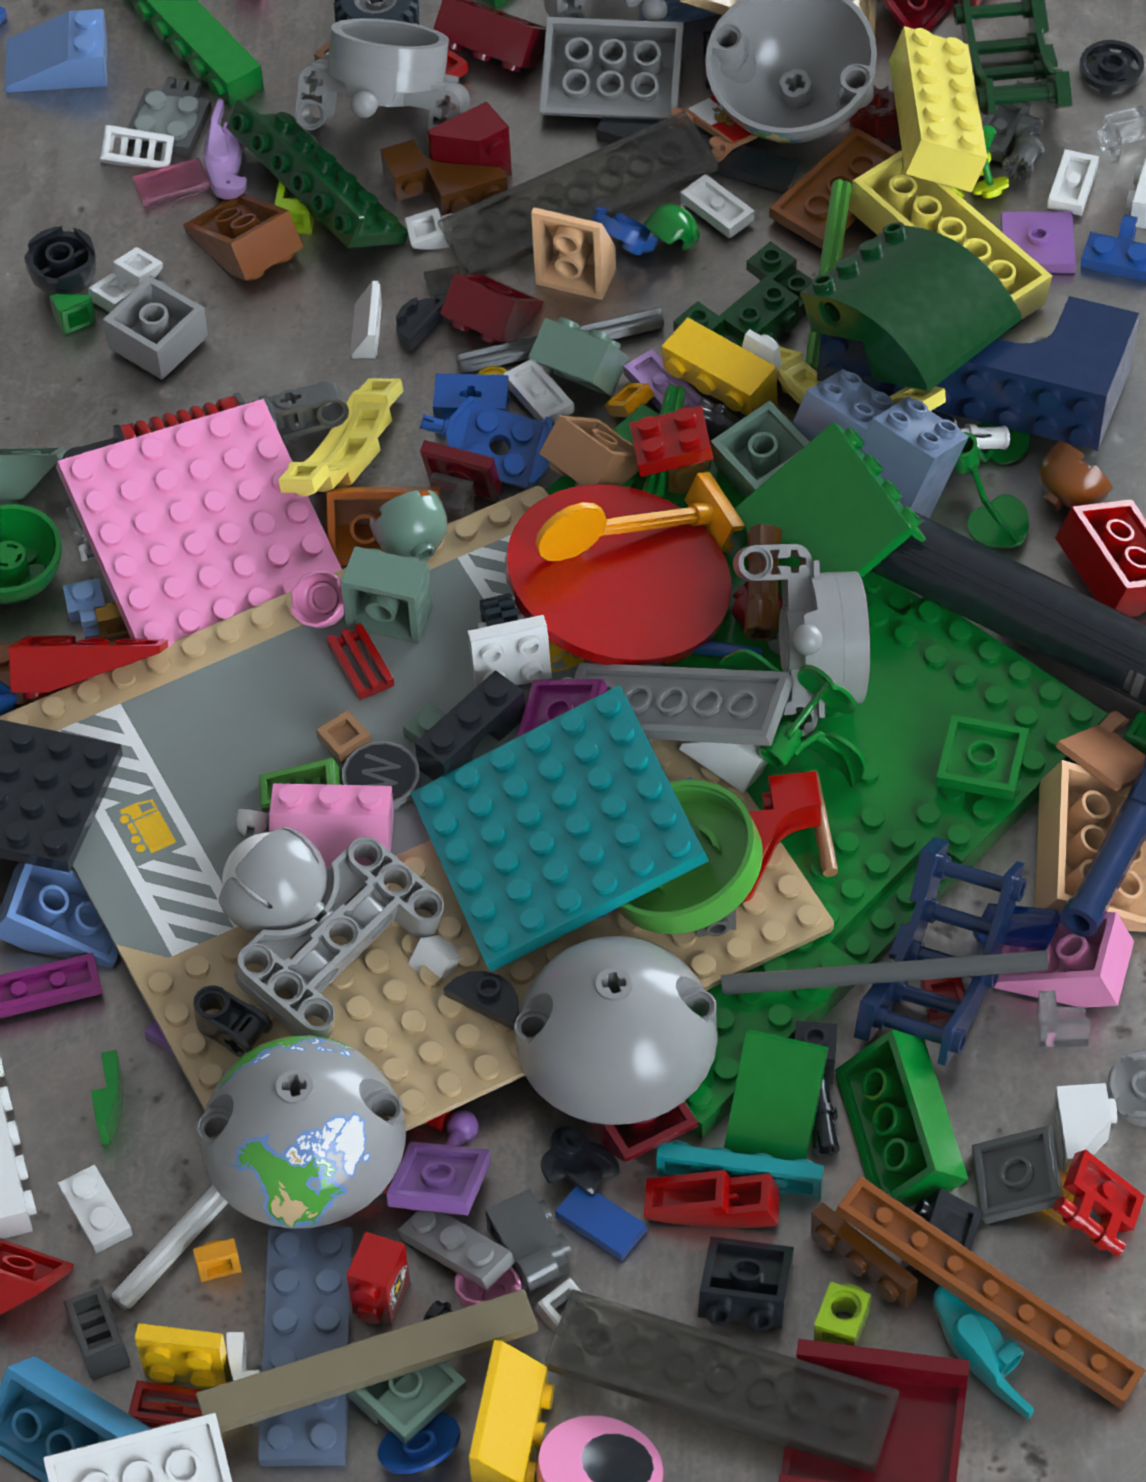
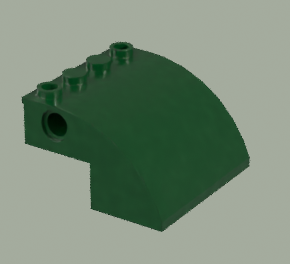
M900 222L886 225L881 234L873 240L860 244L859 250L849 257L838 260L835 263L836 267L826 274L815 277L811 281L812 284L800 292L811 332L863 341L874 381L930 391L1022 320L1020 310L1004 285L985 263L972 252L951 238L937 232L907 226Z

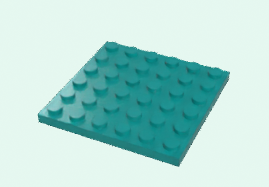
M621 685L410 793L490 972L519 959L709 861Z

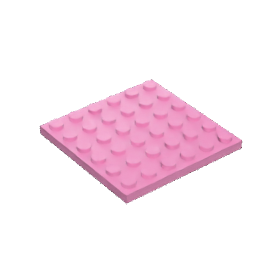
M264 399L57 461L56 469L131 638L168 640L169 648L178 639L290 592L304 574L315 570L332 573L341 570V566L309 497L298 496L296 493H281L278 479L288 469V464L292 460Z

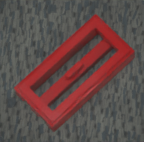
M362 623L355 625V630L349 632L347 628L342 630L341 636L337 638L334 634L327 637L330 650L359 700L395 686L392 674ZM355 641H360L382 681L378 682ZM347 645L370 686L364 688L341 647Z
M137 1380L128 1414L151 1429L188 1420L186 1418L202 1416L200 1408L182 1406L179 1403L173 1402L162 1403L142 1400V1397L144 1395L198 1403L196 1393L203 1390Z

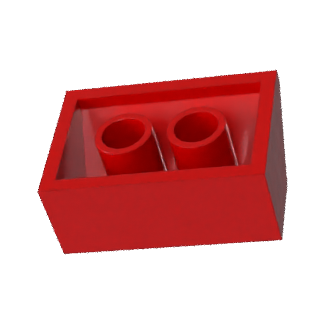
M1133 500L1073 506L1055 539L1097 601L1130 617L1139 616L1146 611V519Z

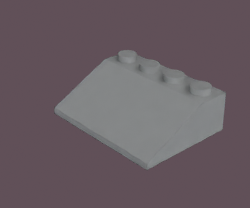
M547 17L540 115L674 121L675 119L670 116V111L675 107H679L685 49L684 22Z

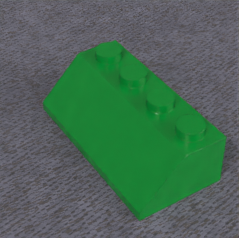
M891 1029L835 1069L866 1178L870 1183L904 1206L909 1207L916 1205L922 1197L927 1198L940 1188L950 1193L969 1180L924 1039Z

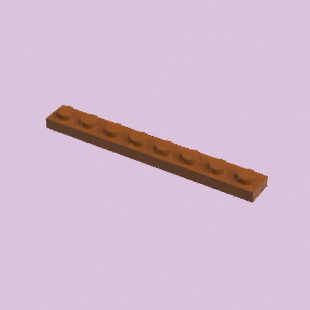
M862 1176L857 1179L838 1205L835 1214L1121 1409L1145 1373V1369Z

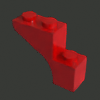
M816 771L769 776L768 792L762 793L763 810L749 812L762 841L763 858L755 885L743 902L753 898L772 855L782 839L795 831L821 826V798Z

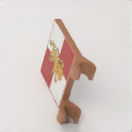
M714 95L685 109L675 107L670 111V116L675 120L668 123L667 128L674 133L680 134L694 122L713 136L709 140V145L713 149L707 152L706 156L716 163L723 160L733 149L758 138V136L751 134L736 124L722 110Z

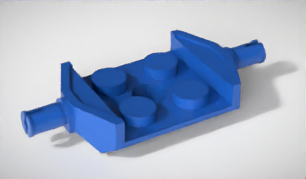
M469 396L452 414L450 419H446V421L423 414L420 429L442 434L441 439L444 440L446 446L493 457L500 481L503 483L530 489L537 486L551 469L548 466L550 461L539 454L553 428L550 417H545L543 422L473 403L475 398L473 396ZM496 440L503 441L508 445L509 452L505 455L494 454L490 450L489 444Z

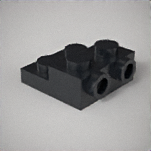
M711 1236L699 1291L698 1317L707 1318L710 1323L719 1326L732 1321L747 1323L758 1331H766L772 1327L782 1328L794 1247Z

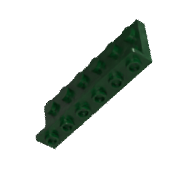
M245 100L236 101L226 128L348 248L405 243L408 230L399 222L397 216L388 212L378 202L374 194L368 192L353 174L347 172L337 162L334 155L328 153L316 142L317 140L313 135L307 133L296 122L295 117L285 112L259 114Z

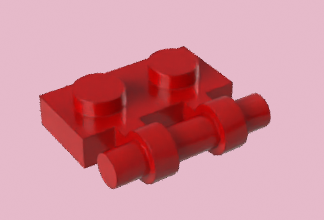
M1086 1149L1074 1154L1063 1185L1064 1189L1075 1196L1073 1203L1062 1196L1057 1199L1053 1209L1063 1216V1222L1071 1229H1080L1089 1236L1090 1243L1100 1251L1107 1250L1117 1257L1125 1249V1243L1116 1237L1118 1230L1121 1233L1134 1230L1145 1195ZM1091 1209L1102 1217L1100 1223L1089 1216Z

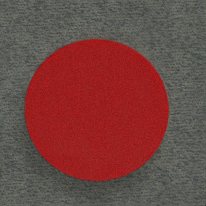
M604 484L583 485L564 489L543 498L530 507L515 525L505 555L506 582L510 585L513 592L514 602L525 618L544 615L549 636L548 640L573 655L607 666L613 664L643 666V664L660 662L663 665H667L690 656L692 651L708 643L718 632L724 621L731 598L730 570L720 546L703 525L692 526L691 524L604 535L585 552L576 557L561 561H548L544 559L536 548L537 533L544 523L555 513L568 506L582 502L594 503L602 508L606 519L681 509L668 500L630 487Z

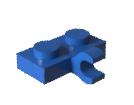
M1124 214L1118 237L1090 232L1081 258V267L1146 281V243L1134 241L1138 217Z

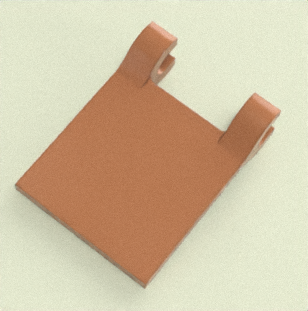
M1118 711L1110 713L1099 725L1062 739L1056 745L1057 749L1115 792L1134 784L1145 763L1146 756L1117 734V731L1122 726L1127 725L1129 721Z

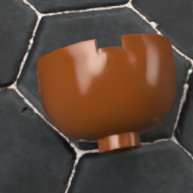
M1062 440L1058 441L1055 446H1052L1041 461L1038 472L1040 485L1045 490L1042 498L1056 511H1059L1062 507L1070 511L1073 506L1103 502L1108 493L1113 489L1112 484L1095 464L1090 467L1083 460L1084 454Z

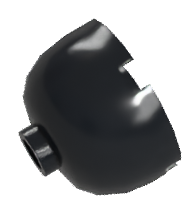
M62 226L52 227L41 231L29 241V250L24 258L26 269L34 285L46 294L80 293L88 287L95 275V246L90 236L82 230L73 228L74 232L63 231Z

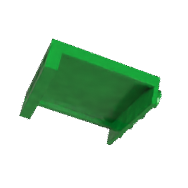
M834 421L735 508V511L745 524L744 528L747 533L750 532V527L758 524L777 526L782 530L781 544H799L807 548L811 554L812 561L819 560L820 573L856 571L862 579L911 535L920 542L926 540L918 528L922 524L921 520L910 507L906 506L904 508L899 499L903 496L899 489L890 480L884 481L880 475L884 470L873 455L870 453L866 455L861 447L865 442L853 428L849 427L845 430ZM790 551V557L780 559L779 566H790L791 573H793V568L800 566V559L794 558L792 551Z

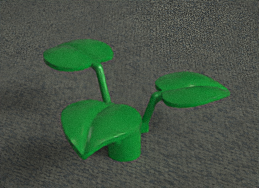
M984 422L977 425V427H1000ZM1008 429L1010 442L1007 449H980L976 437L971 433L963 432L969 437L955 464L954 470L964 475L972 474L984 506L978 507L970 513L967 527L970 536L976 542L986 547L1014 548L1017 545H1021L1029 532V516L1024 504L1010 494L999 495L990 503L978 472L980 460L985 463L991 459L999 465H1007L1020 460L1029 449L1030 436L1028 433Z
M738 649L723 657L719 664L732 670L780 672L768 660L748 649ZM805 665L798 671L797 679L800 685L815 695L794 723L783 721L782 724L778 725L771 746L761 745L758 749V754L771 766L783 769L792 756L798 757L804 748L811 745L824 759L842 772L851 787H854L863 777L866 770V762L862 753L850 742L835 733L825 735L819 730L812 731L806 739L801 741L800 738L803 733L799 727L820 699L830 708L844 714H851L857 706L856 701L843 686L833 682L832 678L823 670L812 665Z

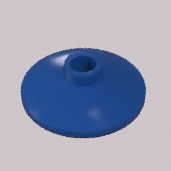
M439 1413L406 1444L389 1431L378 1447V1459L382 1467L392 1473L409 1474L423 1471L440 1463L454 1451L460 1441L461 1430L458 1422L453 1417Z

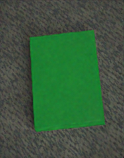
M748 1029L745 1033L724 1148L735 1153L749 1155L765 1153L777 1159L791 1161L807 1159L829 1047Z

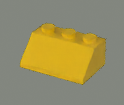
M687 317L661 346L663 368L672 377L681 378L689 382L701 393L712 395L724 402L731 410L735 412L740 411L748 416L769 400L778 408L776 366Z
M494 1340L469 1454L472 1482H537V1462H533L535 1449L541 1448L546 1437L547 1424L541 1422L543 1410H551L555 1385L548 1383L547 1367L499 1340Z

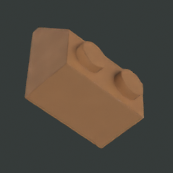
M559 415L539 452L540 455L550 461L548 466L553 471L563 476L569 475L577 481L576 487L596 484L622 486L639 471L634 445L599 419Z

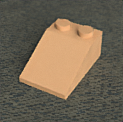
M534 207L531 216L535 283L603 300L616 271L615 245L603 224Z

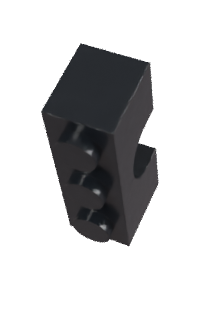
M495 670L415 742L419 770L430 779L435 780L472 761L476 746L487 734H490L500 742L521 723L525 710L524 691Z

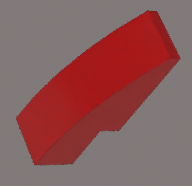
M725 1170L647 1178L643 1216L647 1220L696 1227L757 1228L778 1226L780 1188L770 1173L730 1178Z

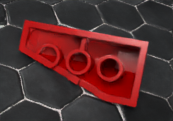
M72 635L26 636L9 647L11 693H23V698L26 699L46 697V692L60 689L159 654L168 648V640L123 638L115 640V645H108L106 637H92L78 640V643H76V636Z

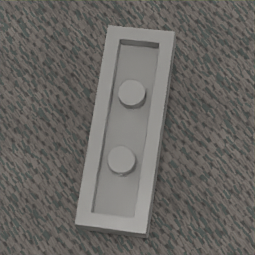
M417 1210L398 1229L404 1242L451 1270L462 1274L463 1277L485 1290H488L515 1263L510 1250L443 1212Z

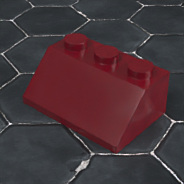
M442 0L433 29L448 37V48L460 51L462 46L472 50V57L490 62L491 57L502 60L501 67L515 72H520L521 67L534 69L544 55L545 26L471 0Z

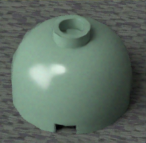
M418 490L399 495L379 508L382 515L376 522L372 516L370 519V529L383 551L403 557H415L421 561L427 560L434 555L435 550L440 546L447 534L446 512L439 496L434 491L428 490L430 496H421Z

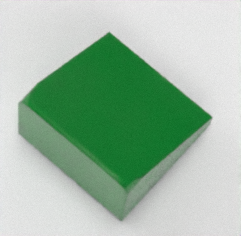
M49 295L53 317L63 335L96 322L90 295Z

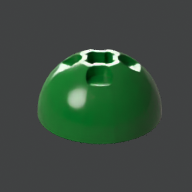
M6 504L0 505V604H13L36 596L50 584L61 562L62 541L56 524L43 512L29 506Z

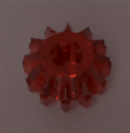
M873 84L874 97L872 102L866 107L859 109L849 119L850 126L854 127V130L858 128L874 138H879L883 143L886 136L896 139L899 131L894 91L891 92L888 85L883 89H878Z

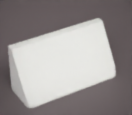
M372 281L355 303L350 348L351 358L376 359L378 355L382 311L381 290L378 281Z

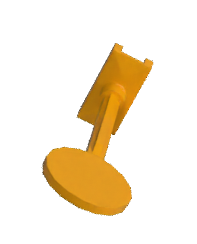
M703 472L697 473L684 499L688 504V508L606 519L605 513L600 506L594 503L582 502L564 508L546 521L537 533L535 545L539 554L548 561H561L576 557L585 552L604 535L691 524L692 526L703 525L716 540L722 552H729L734 548L730 540L732 533L743 530L745 524L711 473Z

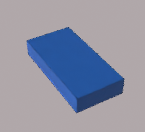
M577 1186L555 1210L557 1219L620 1261L626 1258L647 1232V1224L600 1193L596 1192L594 1196H589Z

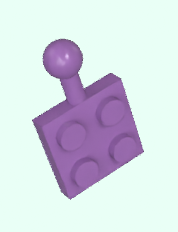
M458 1110L448 1117L446 1131L449 1137L445 1145L410 1141L386 1193L388 1207L448 1214H469L491 1164L490 1150L462 1147L465 1142L472 1140L478 1132V1121L471 1112Z

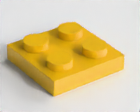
M138 1323L134 1339L145 1377H150L153 1381L165 1384L172 1383L173 1381L190 1382L196 1387L210 1389L229 1383L231 1370L223 1334Z

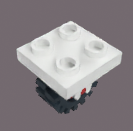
M510 593L481 599L479 607L482 623L477 624L478 629L468 631L474 687L476 688L495 670L517 686L532 683L533 680L551 679L548 631L544 615L524 619L522 614L518 615L514 599Z

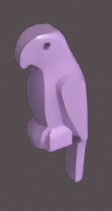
M219 99L209 123L203 150V163L205 173L216 197L234 199L241 196L247 188V179L237 176L241 165V151L246 147L226 128L228 122H225L224 126L220 127L224 113V100Z

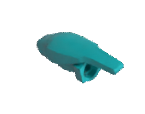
M939 1286L933 1294V1308L952 1352L958 1359L969 1360V1370L1023 1417L1030 1419L1033 1416L1034 1408L1004 1379L1018 1366L1024 1351L1015 1341L1010 1339L1004 1340L999 1329L990 1319L974 1308L969 1307L968 1304L942 1286Z

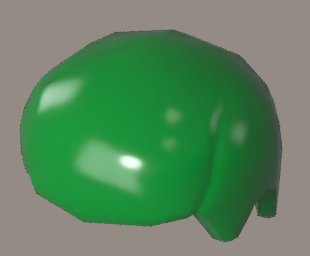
M667 203L659 206L643 223L650 232L668 244L681 239L683 241V250L693 249L700 238V231L695 218L690 212L675 204Z

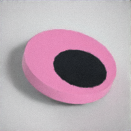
M580 1416L559 1424L545 1437L537 1459L536 1476L538 1482H663V1464L653 1443L635 1427L610 1417Z

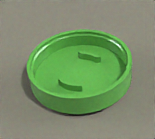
M680 780L670 782L709 861L617 908L628 921L647 931L660 934H681L710 926L726 917L744 901L759 876L763 858L762 841L746 806L728 789L702 780Z

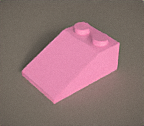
M1106 912L1097 933L1091 937L1078 936L1067 930L1062 925L1060 916L1011 919L1001 954L1047 950L1048 971L1000 974L994 988L1080 1008L1118 1006L1134 940L1117 912Z

